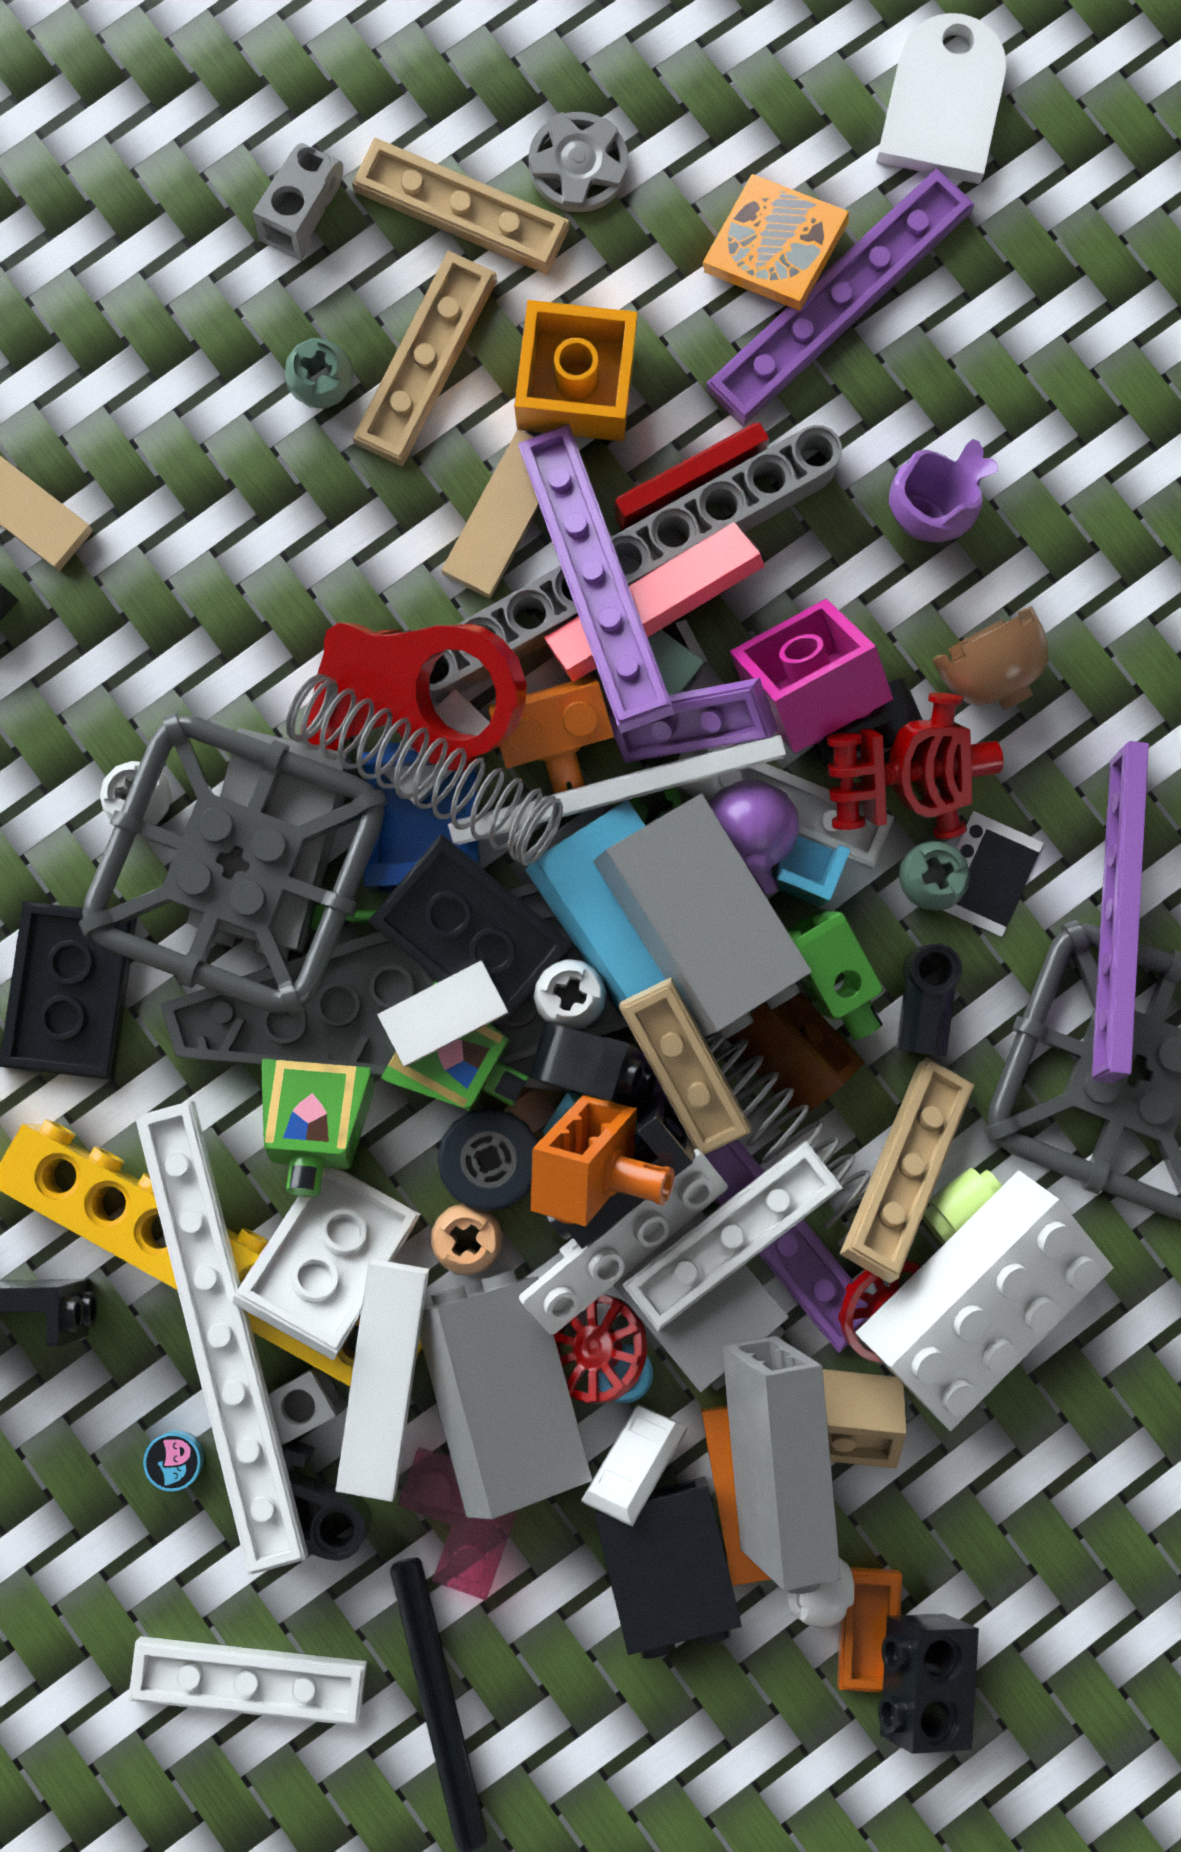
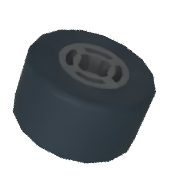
M493 1108L470 1111L454 1121L441 1139L437 1157L440 1178L451 1196L469 1208L483 1211L508 1208L525 1197L531 1189L532 1150L538 1143V1140L528 1124L511 1112Z

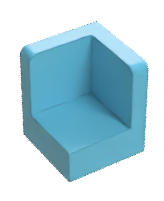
M798 835L793 851L777 864L773 877L778 884L777 890L818 907L826 904L832 898L850 849L839 845L833 850Z

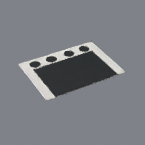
M973 811L967 823V831L962 835L957 849L968 863L970 871L969 887L962 900L943 911L1002 937L1044 842Z

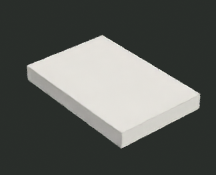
M324 1168L320 1195L316 1197L298 1196L234 1294L232 1303L334 1361L361 1316L368 1263L372 1259L394 1262L418 1222L420 1214L341 1169Z

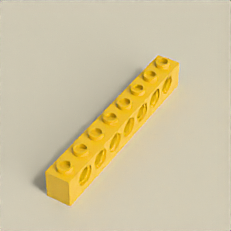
M45 1119L42 1125L22 1123L0 1162V1191L178 1290L167 1246L157 1243L152 1235V1224L156 1217L159 1216L150 1176L143 1173L139 1180L121 1170L124 1160L113 1153L94 1146L90 1153L72 1143L76 1134L54 1121ZM63 1160L69 1161L76 1171V1181L67 1192L58 1187L54 1176L57 1166ZM112 1187L119 1189L126 1200L125 1210L117 1219L110 1217L103 1207L104 1195ZM242 1228L239 1234L227 1229L240 1283L242 1284L269 1241L245 1228ZM248 1312L253 1333L344 1384L351 1386L355 1353L350 1349L347 1340L333 1361ZM360 1318L355 1326H359ZM420 1337L416 1361L423 1350Z

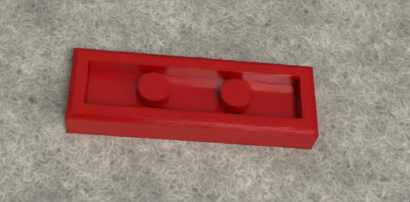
M755 422L616 497L615 519L621 530H625L765 451L768 446L769 437L761 423Z

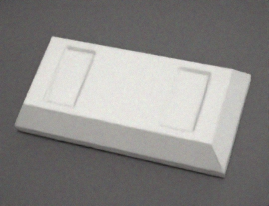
M637 1404L581 1499L582 1503L633 1527L686 1433L687 1426Z

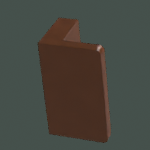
M801 992L774 1009H770L765 1001L750 1014L754 1020L753 1023L727 1038L731 1045L741 1039H748V1045L741 1054L746 1062L757 1055L763 1056V1062L756 1071L761 1078L771 1072H779L778 1079L771 1088L775 1094L786 1088L794 1089L793 1096L786 1105L790 1111L805 1104L809 1105L808 1113H810L841 1088L865 1063ZM786 1095L781 1097L780 1100L783 1101ZM802 1111L795 1114V1116L798 1118Z

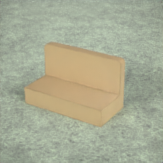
M823 1369L830 1461L897 1468L906 1437L904 1385L895 1376Z

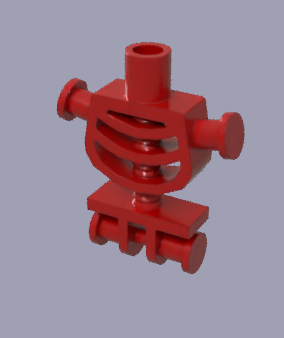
M929 693L928 701L933 703L931 721H911L899 729L890 750L889 763L884 764L883 735L871 728L860 729V734L845 732L829 735L827 737V745L833 747L834 762L828 765V775L840 778V786H835L829 790L830 800L836 802L837 816L831 820L832 827L837 830L859 829L866 825L865 818L876 826L887 825L885 786L888 787L890 785L902 805L923 817H936L937 826L933 828L935 838L951 839L958 837L967 831L965 821L959 820L957 809L972 803V778L1000 774L1004 765L1002 749L997 741L971 744L970 729L954 722L956 705H962L963 697L949 693ZM859 744L861 747V758H857L856 745ZM862 776V782L853 783V777ZM911 782H915L917 790L923 799H916L912 791ZM935 782H936V784H937V786H938V788H939V790H940V794H939V792H938V790H937V787H936V785H935ZM859 801H863L864 816L859 813Z

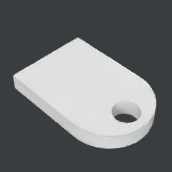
M948 13L931 17L912 30L904 42L898 61L877 155V163L929 174L938 168L947 178L976 184L981 183L1006 74L1004 48L998 36L990 27L971 16ZM949 36H960L968 42L970 50L963 54L951 53L945 48L943 40Z

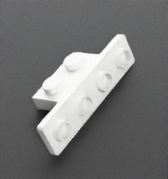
M694 1149L693 1163L674 1177L672 1192L668 1201H665L664 1206L649 1200L643 1201L583 1249L572 1238L559 1249L564 1258L521 1293L519 1300L550 1335L556 1334L727 1190L728 1185L699 1149Z

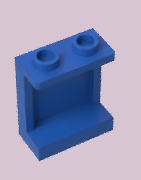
M401 743L387 744L381 761V767H384L390 761ZM379 750L363 765L366 774L375 773ZM408 751L402 767L412 766L419 753ZM364 752V753H362V760H363L370 752ZM398 759L391 767H396ZM427 761L426 764H425V766H433V765H434V764H432V763H429L428 761ZM477 765L473 768L461 789L457 806L469 793L477 778ZM453 771L441 783L438 790V796H440L446 789V787L450 784L456 771ZM462 771L458 781L448 795L437 804V810L440 814L451 812L452 799L456 787L465 771ZM384 774L380 775L384 784H392ZM376 778L366 779V782L371 784L375 790L383 791L388 804L383 807L382 829L364 872V886L370 893L393 892L440 834H443L453 843L448 827L452 820L451 817L448 819H437L433 814L432 807L429 809H419L409 799H400L395 792V787L382 789L378 785ZM478 788L465 807L455 814L456 820L471 816ZM433 792L421 803H431ZM479 840L461 845L454 843L480 865Z

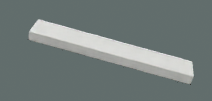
M775 734L770 738L737 744L548 796L560 798L563 805L562 817L782 759L786 753L781 735ZM536 799L531 800L527 805L517 829L524 825L534 807ZM522 803L517 804L511 816L494 835L511 830L515 816ZM553 805L544 813L538 824L550 820ZM510 806L503 807L500 809L496 825L505 815ZM494 810L486 812L475 824V831L478 835H484L489 832ZM470 816L456 821L459 824L465 825L470 822ZM452 822L448 824L453 844L461 845L476 841L471 834L470 827L460 830L456 829Z

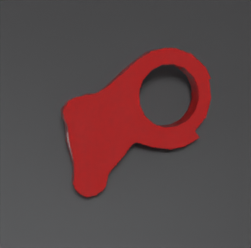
M338 622L326 630L324 653L317 674H326L331 679H335L338 684V695L346 689H353L356 694V705L366 698H371L374 703V715L384 708H390L393 716L392 726L400 719L408 718L411 724L409 738L418 729L427 728L429 742L426 751L437 739L446 738L448 749L443 764L456 749L464 748L467 755L463 771H465L477 756L499 747L518 728L526 703L527 683L519 658L504 639L483 626L475 624L436 625L402 633L400 629L374 632L356 623ZM447 650L465 651L479 659L492 678L496 690V709L490 724L479 735L461 734L447 726L436 713L430 697V675L435 662ZM325 681L318 683L314 688V692ZM326 687L318 695L311 708L307 720V728L312 724L320 711ZM351 694L345 695L336 705L326 728L325 741L336 732L346 717L351 704ZM369 703L363 705L354 716L348 728L343 747H345L351 737L359 735L369 714ZM387 713L379 717L371 730L387 724ZM406 723L401 724L396 730L402 738L405 734ZM321 729L308 739L311 744H320ZM421 733L411 745L418 753L424 742V733ZM340 735L329 745L325 746V748L337 751ZM440 743L431 753L427 760L429 763L434 765L438 763L443 743ZM459 753L453 759L447 770L457 771L462 753Z

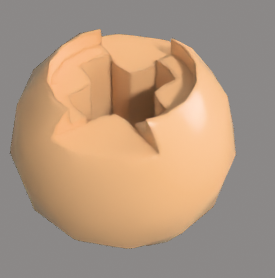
M460 1203L449 1207L438 1216L432 1228L431 1246L435 1258L445 1269L456 1275L472 1276L484 1272L496 1262L502 1250L503 1233L499 1221L490 1211L469 1208ZM471 1225L476 1226L480 1231L476 1236L477 1242L481 1245L480 1250L476 1252L469 1248L463 1253L458 1252L454 1248L458 1241L456 1235L453 1234L455 1227L457 1226L465 1230Z

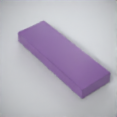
M760 678L668 695L675 713L674 715L620 734L612 709L610 708L607 711L614 738L624 763L762 740L772 737L778 730Z

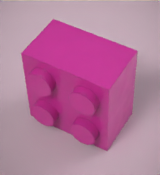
M828 599L820 601L730 650L741 681L755 678L761 679L778 728L776 733L781 735L782 740L794 754L807 746L819 743L827 735L857 719L868 716L873 710L893 700L876 646Z

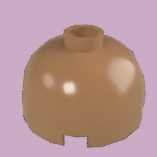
M1033 606L1017 612L1018 616L1006 623L1002 619L950 647L948 651L952 657L951 660H949L947 654L937 655L932 659L942 680L953 694L962 696L965 703L977 706L999 702L1003 710L1017 705L1033 695L1029 685L1043 674L1048 662V640Z

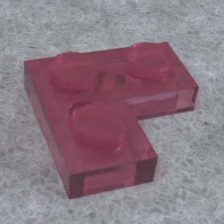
M419 1447L398 1506L451 1525L432 1581L486 1601L518 1510L494 1519L466 1517L452 1459Z

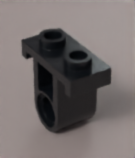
M548 1022L545 1023L529 1078L556 1087L637 1108V1112H639L642 1100L647 1102L652 1096L657 1080L644 1053L638 1048L622 1041L608 1037L605 1039Z
M293 1440L285 1448L283 1455L307 1551L310 1554L327 1560L340 1561L347 1559L359 1550L371 1529L372 1516L370 1507L358 1495L336 1492L335 1485L296 1472L297 1466L303 1468L311 1460L315 1447ZM340 1512L349 1516L354 1525V1534L347 1538H338L332 1535L327 1528V1515Z

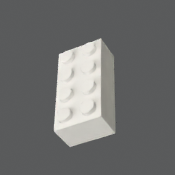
M1018 1170L855 1333L902 1384L951 1432L1114 1267L1062 1202Z

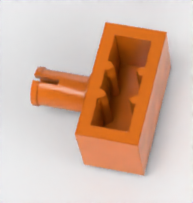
M593 675L580 678L575 682L569 681L526 694V703L518 728L499 746L506 769L535 760L544 761L554 794L566 791L567 782H570L572 789L585 786L576 752L582 746L614 737L599 682ZM496 703L487 706L491 719L496 709Z
M583 1095L532 1150L531 1211L554 1217L555 1220L561 1223L578 1224L586 1227L607 1200L617 1192L653 1201L655 1204L664 1206L665 1201H668L672 1192L674 1170L667 1166L661 1167L634 1159L637 1108Z

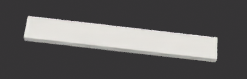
M195 1101L135 1116L248 1576L306 1560L308 1551L247 1311L232 1303L234 1294L241 1283Z

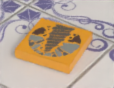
M752 174L703 261L704 273L801 311L849 223V211Z

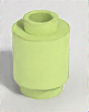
M970 1167L929 1199L928 1203L930 1206L926 1208L922 1219L935 1237L944 1245L1002 1185L987 1169L979 1174Z

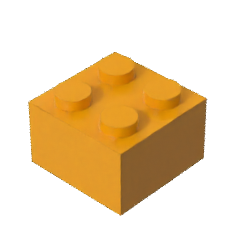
M527 300L514 404L517 429L547 433L569 424L573 436L624 442L637 339L638 312Z

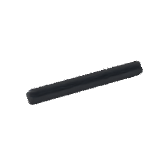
M407 1558L394 1563L390 1574L455 1846L459 1852L476 1851L486 1845L487 1831L422 1561L419 1558Z

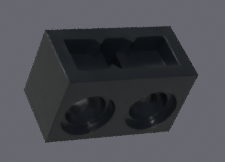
M947 1614L887 1616L886 1637L882 1643V1659L884 1663L883 1691L878 1706L880 1736L912 1754L972 1750L979 1628Z

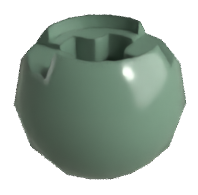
M311 338L296 345L287 357L284 376L287 388L295 399L310 408L327 409L342 402L350 391L354 370L351 359L341 347L329 339ZM321 365L327 366L329 376L320 375L317 382L311 381L310 371L318 372Z
M932 840L920 843L907 852L900 865L899 880L902 891L910 902L925 910L940 911L951 908L962 900L969 887L970 871L967 860L957 848L945 842ZM928 862L933 869L943 867L946 871L947 877L941 881V890L935 882L926 885L922 879V875L928 871Z

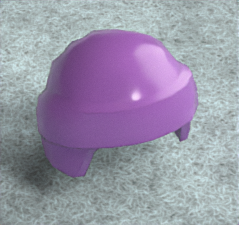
M975 439L969 441L956 461L934 451L921 450L914 452L909 461L901 466L891 483L888 503L896 522L904 533L918 541L944 542L954 540L972 528L983 506L980 480L998 472V464L992 458H983L984 450L979 441Z
M748 779L738 781L719 790L710 800L709 806L763 893L766 895L773 894L778 889V884L770 870L775 864L785 859L796 845L799 833L798 811L788 795L781 789L762 780Z

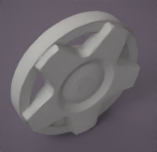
M561 112L549 118L535 134L529 150L530 178L537 192L551 205L569 212L593 211L611 202L621 191L628 172L627 147L618 128L607 118H601L586 112H570L565 114ZM577 126H584L589 128H587L586 130H580L577 128ZM550 137L553 146L539 152L543 143ZM612 144L617 151L619 162L607 154ZM543 179L558 180L561 183L562 195L552 190ZM592 185L608 187L602 193L587 198Z

